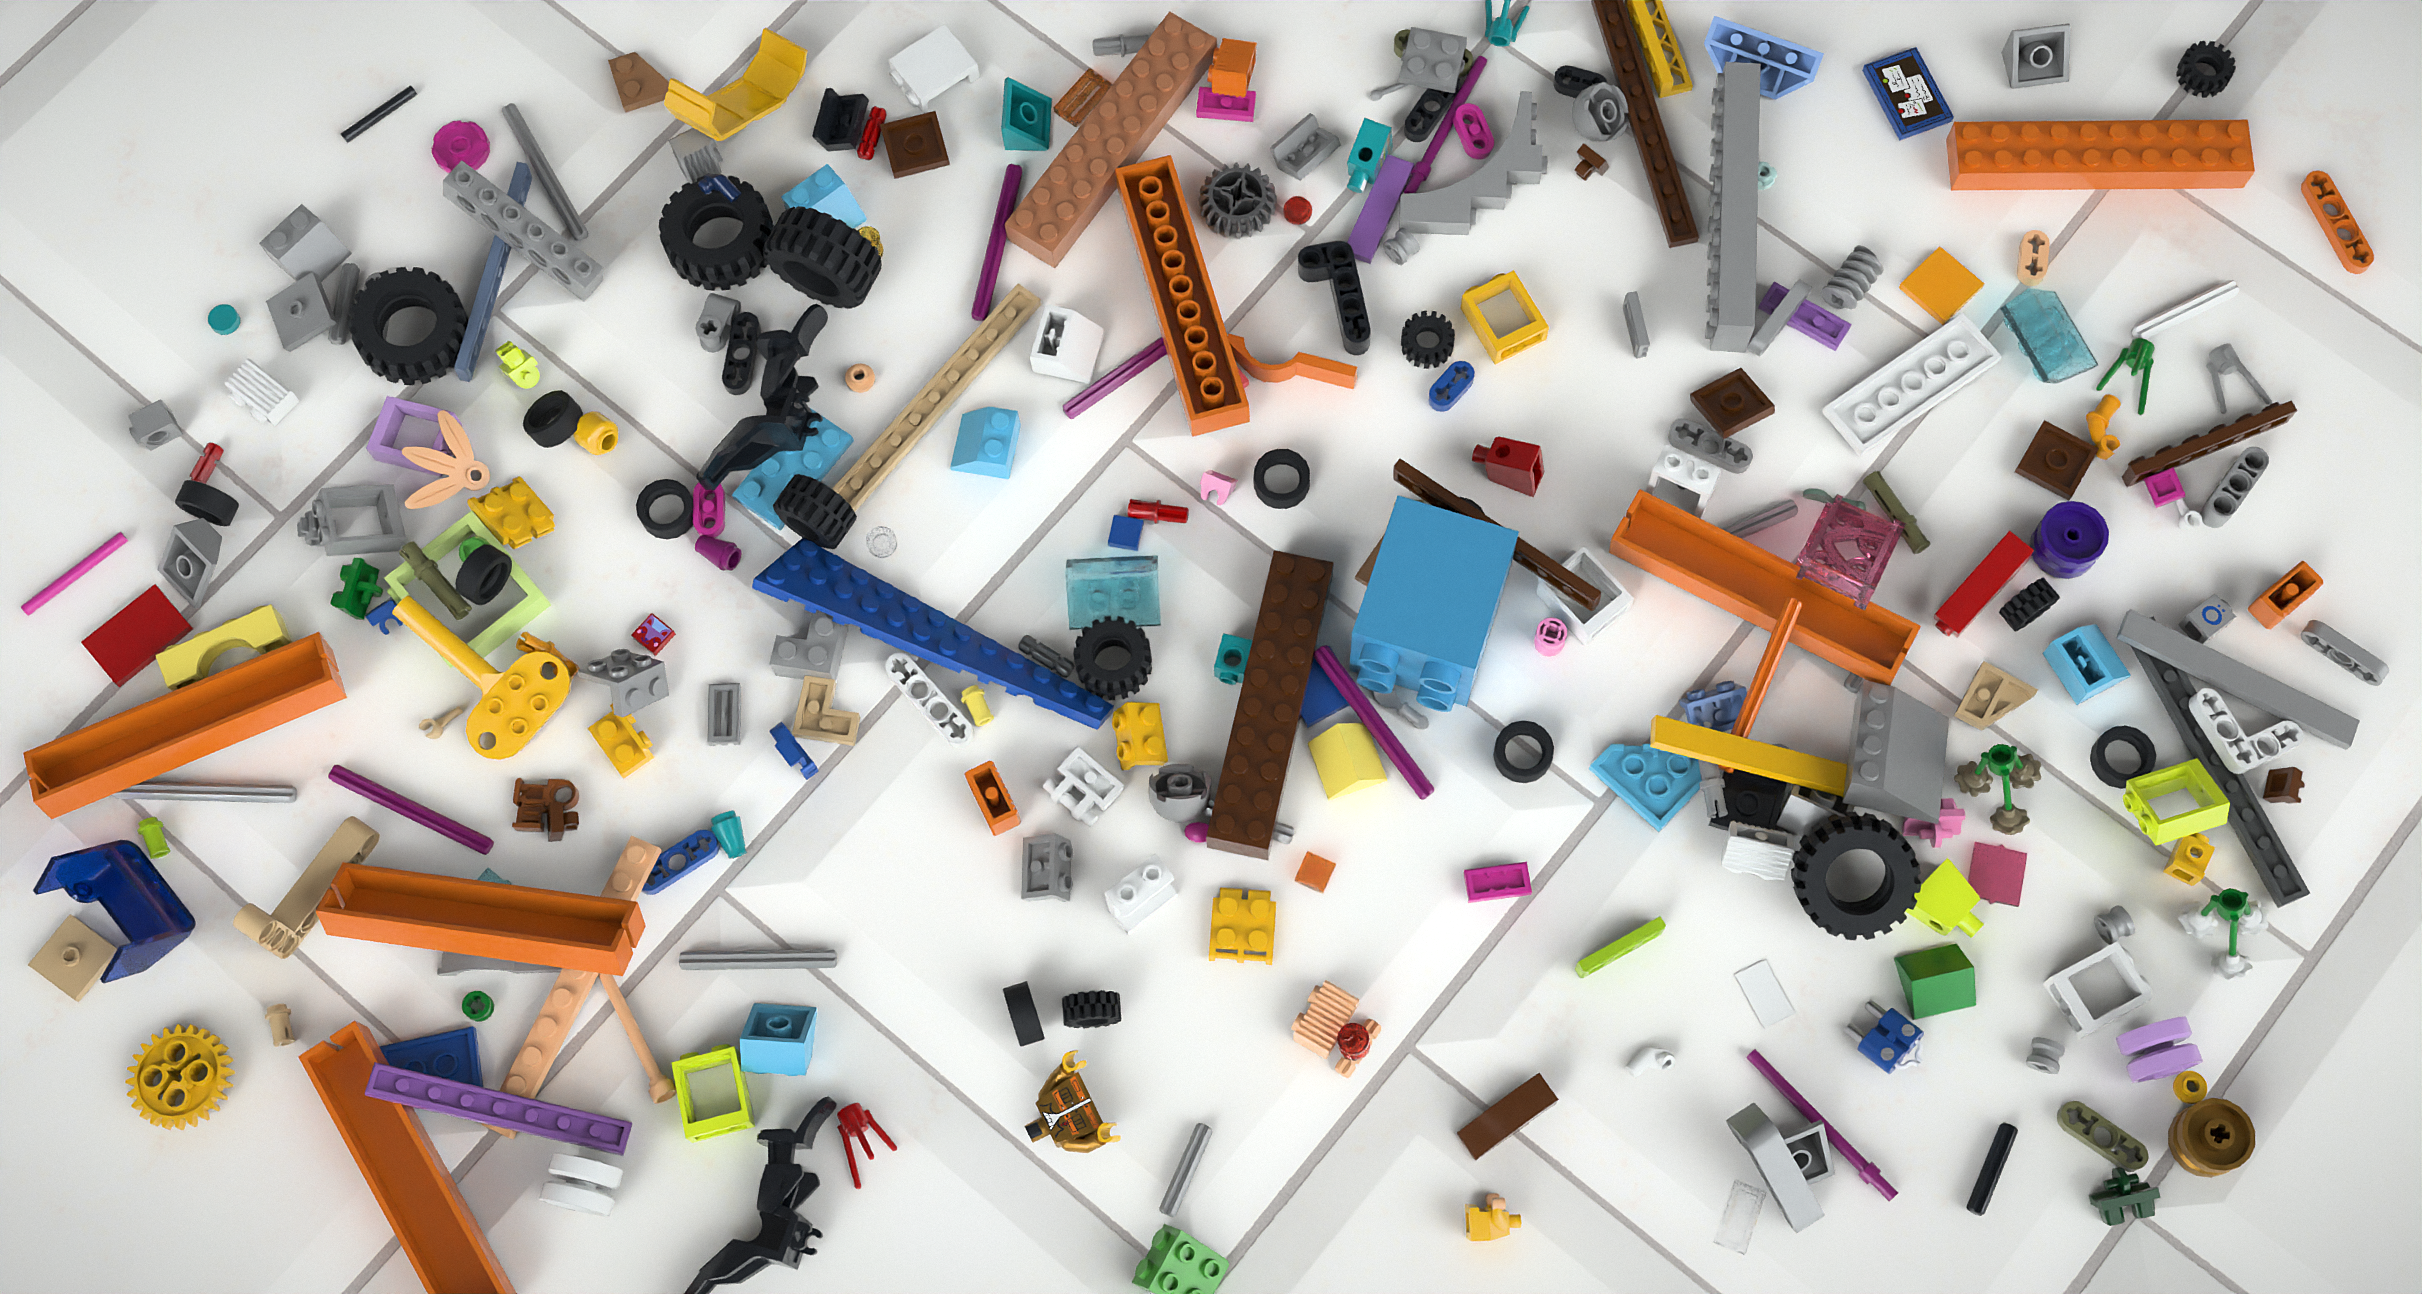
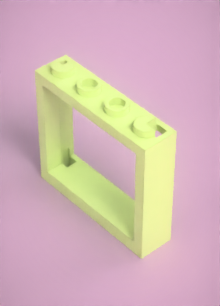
M471 510L421 550L430 560L433 559L437 562L474 533L476 536L486 539L490 545L511 558L512 569L510 576L528 597L467 643L471 649L484 658L550 607L551 604ZM407 561L384 577L391 586L386 591L397 604L404 597L410 595L404 587L416 578L414 575L415 571ZM442 657V659L447 663V665L450 668H452L453 665L449 663L444 657Z

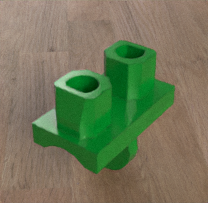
M354 558L352 564L343 565L340 579L345 582L343 591L333 593L330 604L355 619L364 620L371 598L381 597L383 594V589L376 585L380 570L367 564L362 558Z

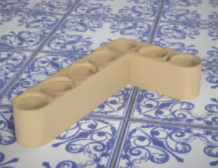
M355 816L347 818L271 915L253 903H249L237 913L233 926L279 958H288L318 922L319 918L316 909L327 889H333L331 882L342 862L362 865L377 845L380 834Z

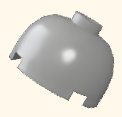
M1607 82L1593 84L1585 88L1573 102L1572 120L1575 128L1581 136L1591 141L1615 140L1622 136L1627 128L1628 122H1624V113H1628V104L1625 96L1617 86L1606 84Z
M1171 764L1159 768V774L1153 777L1152 773L1149 777L1150 803L1157 814L1167 820L1177 823L1190 821L1200 816L1209 805L1211 778L1204 770H1202L1201 774L1194 771L1193 765Z

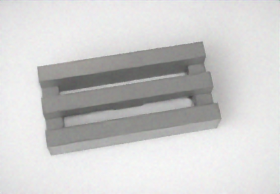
M1637 291L1629 292L1625 295L1623 312L1634 357L1637 359L1647 356L1646 352H1648L1650 342Z
M740 683L709 684L708 745L716 746V744H721L725 746L728 743L740 745ZM717 691H722L721 736H716ZM729 691H733L732 736H728Z

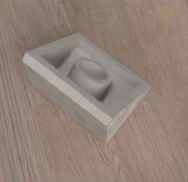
M2069 23L2011 31L2001 53L2012 89L2069 82Z
M1821 1120L1782 1136L1808 1185L1835 1175L1824 1123Z

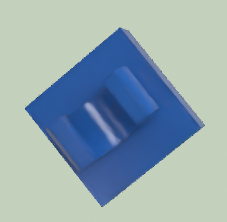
M392 597L365 615L372 626L379 623V628L385 635L390 633L385 626V622L388 619L396 620L399 626L403 625V622L392 614V611L397 606Z

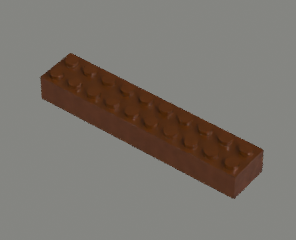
M1276 550L1273 551L1206 835L1207 848L1269 860L1314 660V652L1317 648L1333 578L1334 562Z

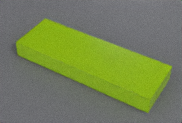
M1661 916L1580 960L1577 962L1575 971L1582 979L1662 935L1666 924Z

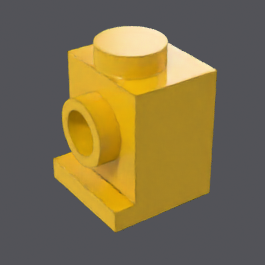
M2200 833L2181 837L2177 840L2163 872L2194 886L2203 879L2204 872L2215 847L2209 845V839ZM2190 852L2193 853V854H2195V855H2197V856H2199V857H2198V858L2192 857L2191 854H2190Z

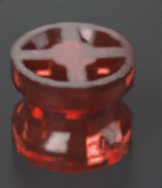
M1348 1023L1338 1032L1337 1043L1339 1050L1346 1059L1352 1061L1361 1060L1369 1053L1371 1047L1369 1033L1361 1024Z

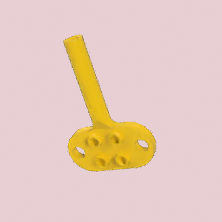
M410 595L404 597L392 611L393 615L481 689L482 699L467 719L466 734L473 749L486 758L501 760L513 757L520 752L560 708L570 693L572 679L569 668L560 658L551 653L536 651L525 654L515 661L507 671L499 672ZM547 662H553L558 667L557 676L551 680L546 679L542 675V667ZM485 732H491L496 737V744L492 749H485L480 744V737Z

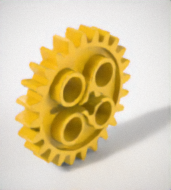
M177 1024L174 1033L165 1027L163 1028L162 1038L152 1034L153 1044L149 1046L141 1043L140 1045L144 1050L143 1055L133 1054L132 1056L138 1061L137 1066L127 1067V1070L135 1073L133 1078L125 1080L126 1084L134 1086V1089L127 1093L128 1097L137 1099L131 1105L132 1108L142 1110L139 1115L141 1118L146 1120L150 1118V1123L157 1127L162 1123V1127L171 1130L173 1125L177 1129L184 1130L186 1121L189 1125L197 1127V1117L208 1121L210 1119L208 1113L210 1108L220 1111V1107L216 1103L217 1100H228V1096L222 1092L223 1089L233 1087L232 1083L226 1081V1077L235 1074L234 1070L226 1067V1065L234 1061L232 1057L224 1055L229 1048L224 1044H219L221 1038L214 1034L210 1036V1031L204 1028L199 1031L198 1027L191 1024L187 1030L184 1026ZM185 1048L184 1057L176 1062V1054L179 1050ZM207 1067V1076L202 1081H199L198 1075L200 1071ZM162 1073L161 1082L157 1086H153L155 1076ZM179 1074L183 1077L181 1081L178 1078ZM181 1093H184L183 1103L176 1107V1098Z

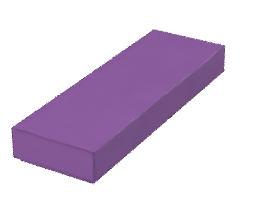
M1774 281L1760 302L1758 309L1771 315L1790 290ZM1807 299L1804 300L1787 322V325L1834 351L1837 350L1852 325Z

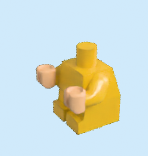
M1490 1193L1485 1196L1486 1207L1479 1208L1475 1204H1465L1466 1238L1470 1241H1492L1510 1235V1228H1521V1215L1509 1214L1505 1209V1198H1499L1497 1193Z

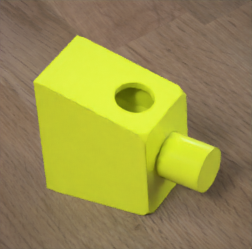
M1948 858L1924 881L1920 892L1915 893L1914 897L1917 903L1914 909L1907 908L1906 910L1907 913L1943 936H1946L1957 925L1972 938L1984 925L1970 912L1981 900L1979 895Z

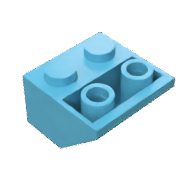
M2097 624L2078 627L2053 640L2043 652L2044 657L2076 705L2131 676Z

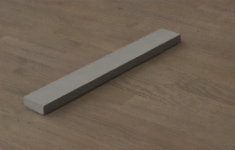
M2130 609L2126 612L2117 634V639L2285 721H2293L2300 728L2345 750L2351 747L2360 720Z

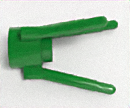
M2133 339L2129 348L2122 349L2119 358L2102 378L2096 390L2101 391L2124 361L2132 368V376H2136L2138 370L2144 368L2138 414L2143 415L2150 372L2154 360L2151 358L2155 350L2154 345L2146 339Z

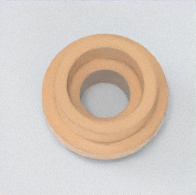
M855 364L847 370L845 381L852 391L863 393L873 386L875 374L868 365ZM859 374L865 375L861 380L855 379V376Z

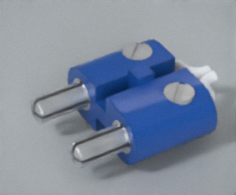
M1869 1000L1865 1004V1009L1879 1019L1878 1025L1872 1028L1867 1035L1852 1023L1845 1027L1844 1032L1859 1043L1857 1050L1888 1074H1891L1896 1068L1906 1069L1910 1065L1918 1067L1923 1061L1920 1058L1923 1047L1920 1040L1924 1035V1031L1894 1008L1886 1011L1873 1000ZM1917 1045L1918 1048L1915 1052L1916 1060H1909L1904 1064H1900L1905 1055L1909 1054Z

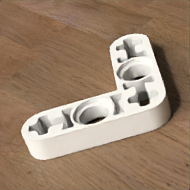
M2203 688L2189 700L2191 713L2224 765L2233 773H2245L2290 752L2299 746L2304 739L2301 728L2293 721L2288 720L2247 738L2221 696L2213 689ZM2202 702H2207L2209 706H2204ZM2216 714L2217 718L2212 720L2211 717ZM2217 724L2225 726L2229 732L2228 738L2218 733ZM2282 734H2287L2289 736V738L2281 741L2280 743L2277 739V737H2279ZM2258 740L2267 744L2269 754L2263 753L2258 748ZM2234 742V745L2229 747L2228 744ZM2241 755L2244 760L2239 761L2236 756Z

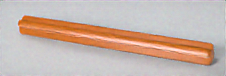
M1790 597L1786 599L1730 734L1748 738L1802 608L1801 601ZM1718 765L1722 771L1727 773L1734 772V768Z

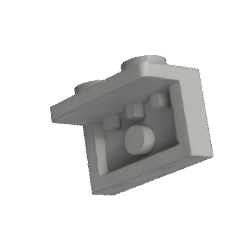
M1309 113L1274 143L1270 150L1278 169L1301 181L1340 147L1341 143L1338 136L1319 127L1315 115Z

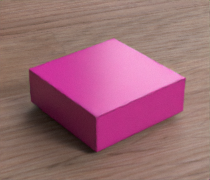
M2174 467L2144 478L2145 485L2156 508L2186 497Z

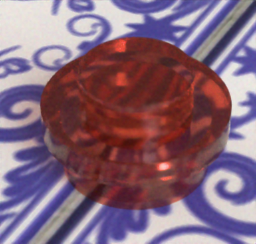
M1294 196L1285 203L1283 214L1289 223L1301 225L1311 218L1312 206L1304 197Z

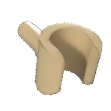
M458 706L436 721L429 718L424 719L419 724V729L424 731L433 725L432 731L426 737L438 739L443 733V727L463 713V711Z

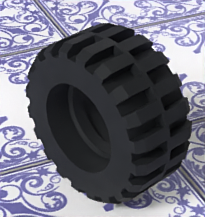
M728 176V179L742 193L733 203L720 191L713 190L710 194H704L698 187L699 181L704 179V177H698L697 182L692 184L687 182L682 185L683 190L679 193L675 191L669 197L671 203H666L662 209L663 217L659 220V230L661 232L659 236L663 248L677 274L682 279H688L689 284L695 287H700L703 284L705 290L714 291L716 287H721V290L724 291L731 290V286L738 284L739 287L747 284L746 279L750 277L755 279L761 274L759 270L761 266L763 268L767 267L763 255V247L774 228L767 204H765L759 191H754L753 186L746 181L740 183L737 177ZM729 217L743 223L738 236L725 246L703 248L693 243L698 229L712 219Z
M802 206L789 208L781 214L763 247L766 264L770 265V269L775 274H778L781 280L789 283L798 292H803L807 297L813 300L817 299L826 305H833L836 308L844 307L851 309L861 305L882 266L878 250L871 245V242L866 237L861 236L859 231L849 227L842 220L833 218L830 214L818 212L817 209L813 208L806 209Z
M396 267V272L389 274L388 270L379 273L381 278L376 281L373 278L365 283L367 289L365 291L359 290L354 297L357 304H351L349 315L352 319L348 321L349 331L352 334L351 339L365 364L370 366L372 371L379 377L385 375L387 381L398 383L399 379H402L404 385H414L415 380H421L422 384L429 383L432 376L438 375L440 379L446 375L445 369L448 366L454 368L468 324V317L453 287L446 280H441L438 274L430 271L426 275L424 269L413 267L412 271H407L406 267ZM415 306L427 308L435 313L437 319L434 329L427 338L417 344L398 346L385 341L383 338L386 322L394 313L401 309Z
M1856 811L1846 812V817L1841 818L1834 814L1827 817L1828 823L1821 826L1818 822L1811 828L1814 832L1809 837L1804 834L1799 841L1802 847L1800 851L1794 852L1792 860L1795 865L1791 869V879L1794 882L1793 889L1812 922L1819 928L1824 927L1827 933L1835 937L1843 934L1846 940L1856 941L1857 935H1863L1865 940L1874 939V932L1880 930L1885 935L1893 931L1890 925L1895 921L1902 924L1907 919L1904 912L1907 908L1913 910L1917 903L1914 895L1921 890V881L1918 879L1921 869L1920 864L1915 858L1916 854L1899 830L1897 831L1891 823L1884 819L1879 820L1875 815L1869 813L1859 816ZM1854 849H1867L1875 852L1885 865V876L1879 889L1870 897L1857 902H1845L1832 896L1825 881L1827 871L1832 862L1841 854Z

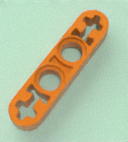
M2319 170L2310 172L2301 184L2303 196L2343 267L2353 274L2365 272L2374 261L2371 247L2331 177ZM2312 182H2313L2315 185H2319V184H2320V185L2322 186L2321 189H2320L2318 186H2314V187H2313V186L2311 185ZM2323 205H2333L2337 209V215L2327 214L2323 209ZM2337 229L2349 231L2351 239L2344 240L2340 238L2337 234ZM2355 255L2356 258L2362 257L2363 262H2361L2360 260H2354L2353 256Z

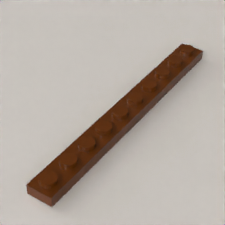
M1592 0L1591 4L1618 88L1624 94L1628 104V113L1626 114L1668 246L1673 248L1696 243L1699 239L1697 228L1623 0Z

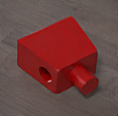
M1498 436L1495 437L1491 448L1477 444L1472 454L1473 462L1486 466L1487 476L1490 481L1525 495L1535 496L1545 472L1541 446Z

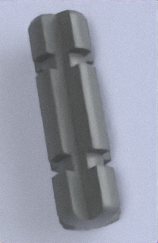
M1025 635L1018 645L1020 651L1026 655L1032 654L1033 659L1051 670L1056 669V673L1064 678H1067L1075 667L1072 661L1065 657L1061 658V654L1041 642L1037 643L1036 639L1030 635Z

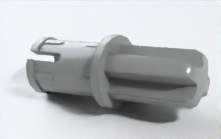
M1119 34V37L1094 39L1092 44L1093 53L1095 56L1121 54V57H1124L1125 54L1138 53L1149 36L1145 34L1123 37V34Z

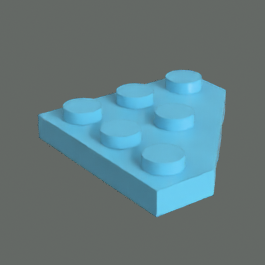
M1611 744L1589 767L1592 773L1658 832L1700 790L1699 783L1702 782L1698 759L1650 747V744H1642V746Z

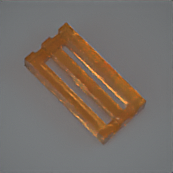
M1089 68L1053 107L1054 113L1074 127H1077L1112 86L1111 82L1108 80L1104 81L1101 75H1095L1094 71ZM1097 86H1099L1100 88L1095 92V94L1085 103V105L1075 114V116L1072 117L1071 114L1080 105H1082L1083 102L1090 95V93Z

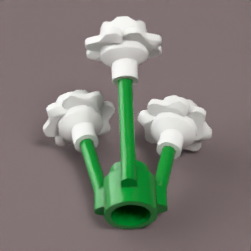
M2231 888L2223 890L2219 896L2212 895L2210 902L2205 907H2203L2200 901H2196L2192 905H2183L2181 908L2183 913L2178 915V920L2183 924L2184 932L2187 934L2193 933V936L2197 939L2204 935L2214 934V927L2218 925V920L2213 915L2214 908H2217L2218 914L2223 919L2230 922L2229 949L2226 952L2220 951L2218 957L2211 960V966L2214 967L2213 973L2215 975H2219L2227 981L2244 980L2246 974L2253 970V966L2249 964L2250 957L2241 955L2237 950V932L2240 935L2247 933L2255 936L2259 935L2260 928L2265 929L2269 926L2267 922L2269 910L2266 907H2262V903L2259 900L2248 901L2247 892Z

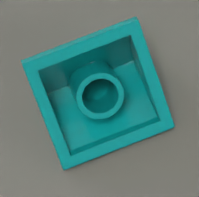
M1009 77L1004 80L1001 125L1005 150H1048L1052 98Z

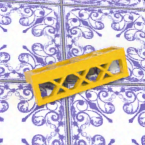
M1625 0L1626 10L1658 97L1663 98L1691 91L1693 85L1662 1ZM1653 1L1656 10L1653 15H1649L1645 3ZM1653 25H1656L1664 30L1665 34L1663 35L1662 39H1659L1657 37ZM1662 48L1672 53L1673 59L1670 63L1666 61ZM1671 72L1680 76L1683 83L1673 85L1674 80Z

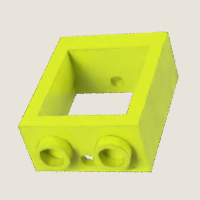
M2198 758L2127 780L2126 791L2123 795L2125 808L2128 812H2132L2135 815L2141 831L2151 838L2155 846L2227 823L2230 802ZM2187 788L2201 807L2160 820L2147 800Z
M722 1044L711 1048L710 1053L699 1055L698 1052L686 1053L680 1056L679 1061L671 1062L685 1137L691 1143L755 1127L745 1072L741 1071V1054L735 1046L731 1047L730 1044ZM732 1063L741 1110L696 1122L687 1074Z

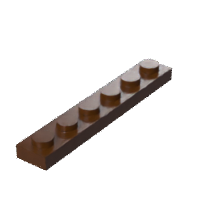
M2292 400L2281 405L2279 402L2272 403L2259 414L2253 416L2252 413H2247L2239 417L2232 425L2220 424L2212 428L2207 435L2199 437L2198 434L2190 436L2181 443L2182 445L2174 448L2171 445L2165 446L2158 450L2155 456L2147 459L2145 456L2138 457L2128 463V469L2121 478L2126 487H2130L2144 481V478L2172 467L2177 468L2286 424L2298 410Z

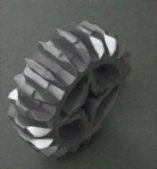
M1236 162L1234 168L1231 169L1224 164L1223 172L1214 169L1212 172L1213 177L1206 176L1204 180L1205 185L1201 186V196L1198 198L1199 206L1201 207L1200 214L1202 218H1206L1208 227L1214 225L1216 234L1225 230L1227 238L1231 233H1236V237L1240 239L1242 233L1246 232L1251 238L1253 229L1261 232L1263 224L1269 225L1271 215H1274L1276 211L1275 203H1277V196L1275 195L1273 183H1269L1267 174L1261 176L1259 167L1251 171L1249 163L1244 168H1239V164ZM1247 187L1255 191L1259 197H1255V194L1249 192ZM1215 203L1220 204L1222 208L1227 209L1229 211V214L1221 211Z

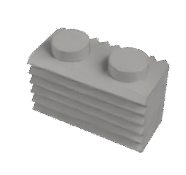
M691 128L668 140L678 165L690 184L697 182L698 177H702L707 173L721 174L722 171L719 163L723 159L716 148L717 144L713 138L695 128Z

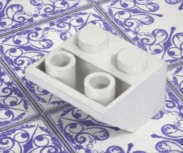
M1045 304L1030 354L1033 372L1090 384L1104 336V329L1074 310Z

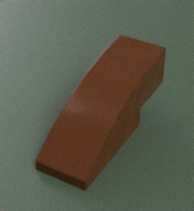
M1538 1073L1457 1132V1135L1476 1161L1556 1105L1559 1099L1542 1075Z

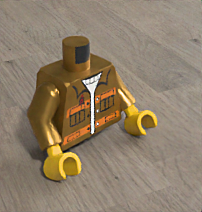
M1073 1050L1064 1054L1062 1063L1050 1074L1038 1093L1039 1100L1035 1104L1042 1117L1025 1125V1128L1032 1143L1051 1135L1057 1148L1062 1147L1068 1152L1090 1153L1106 1145V1143L1120 1141L1121 1136H1110V1129L1116 1126L1117 1123H1103L1079 1072L1074 1074L1075 1070L1086 1066V1060L1075 1064L1073 1058L1078 1053V1050Z

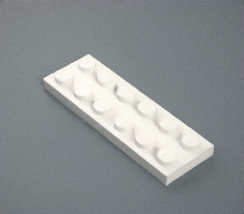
M1962 313L1826 405L1822 413L1861 457L1995 365L2002 356L1969 318Z

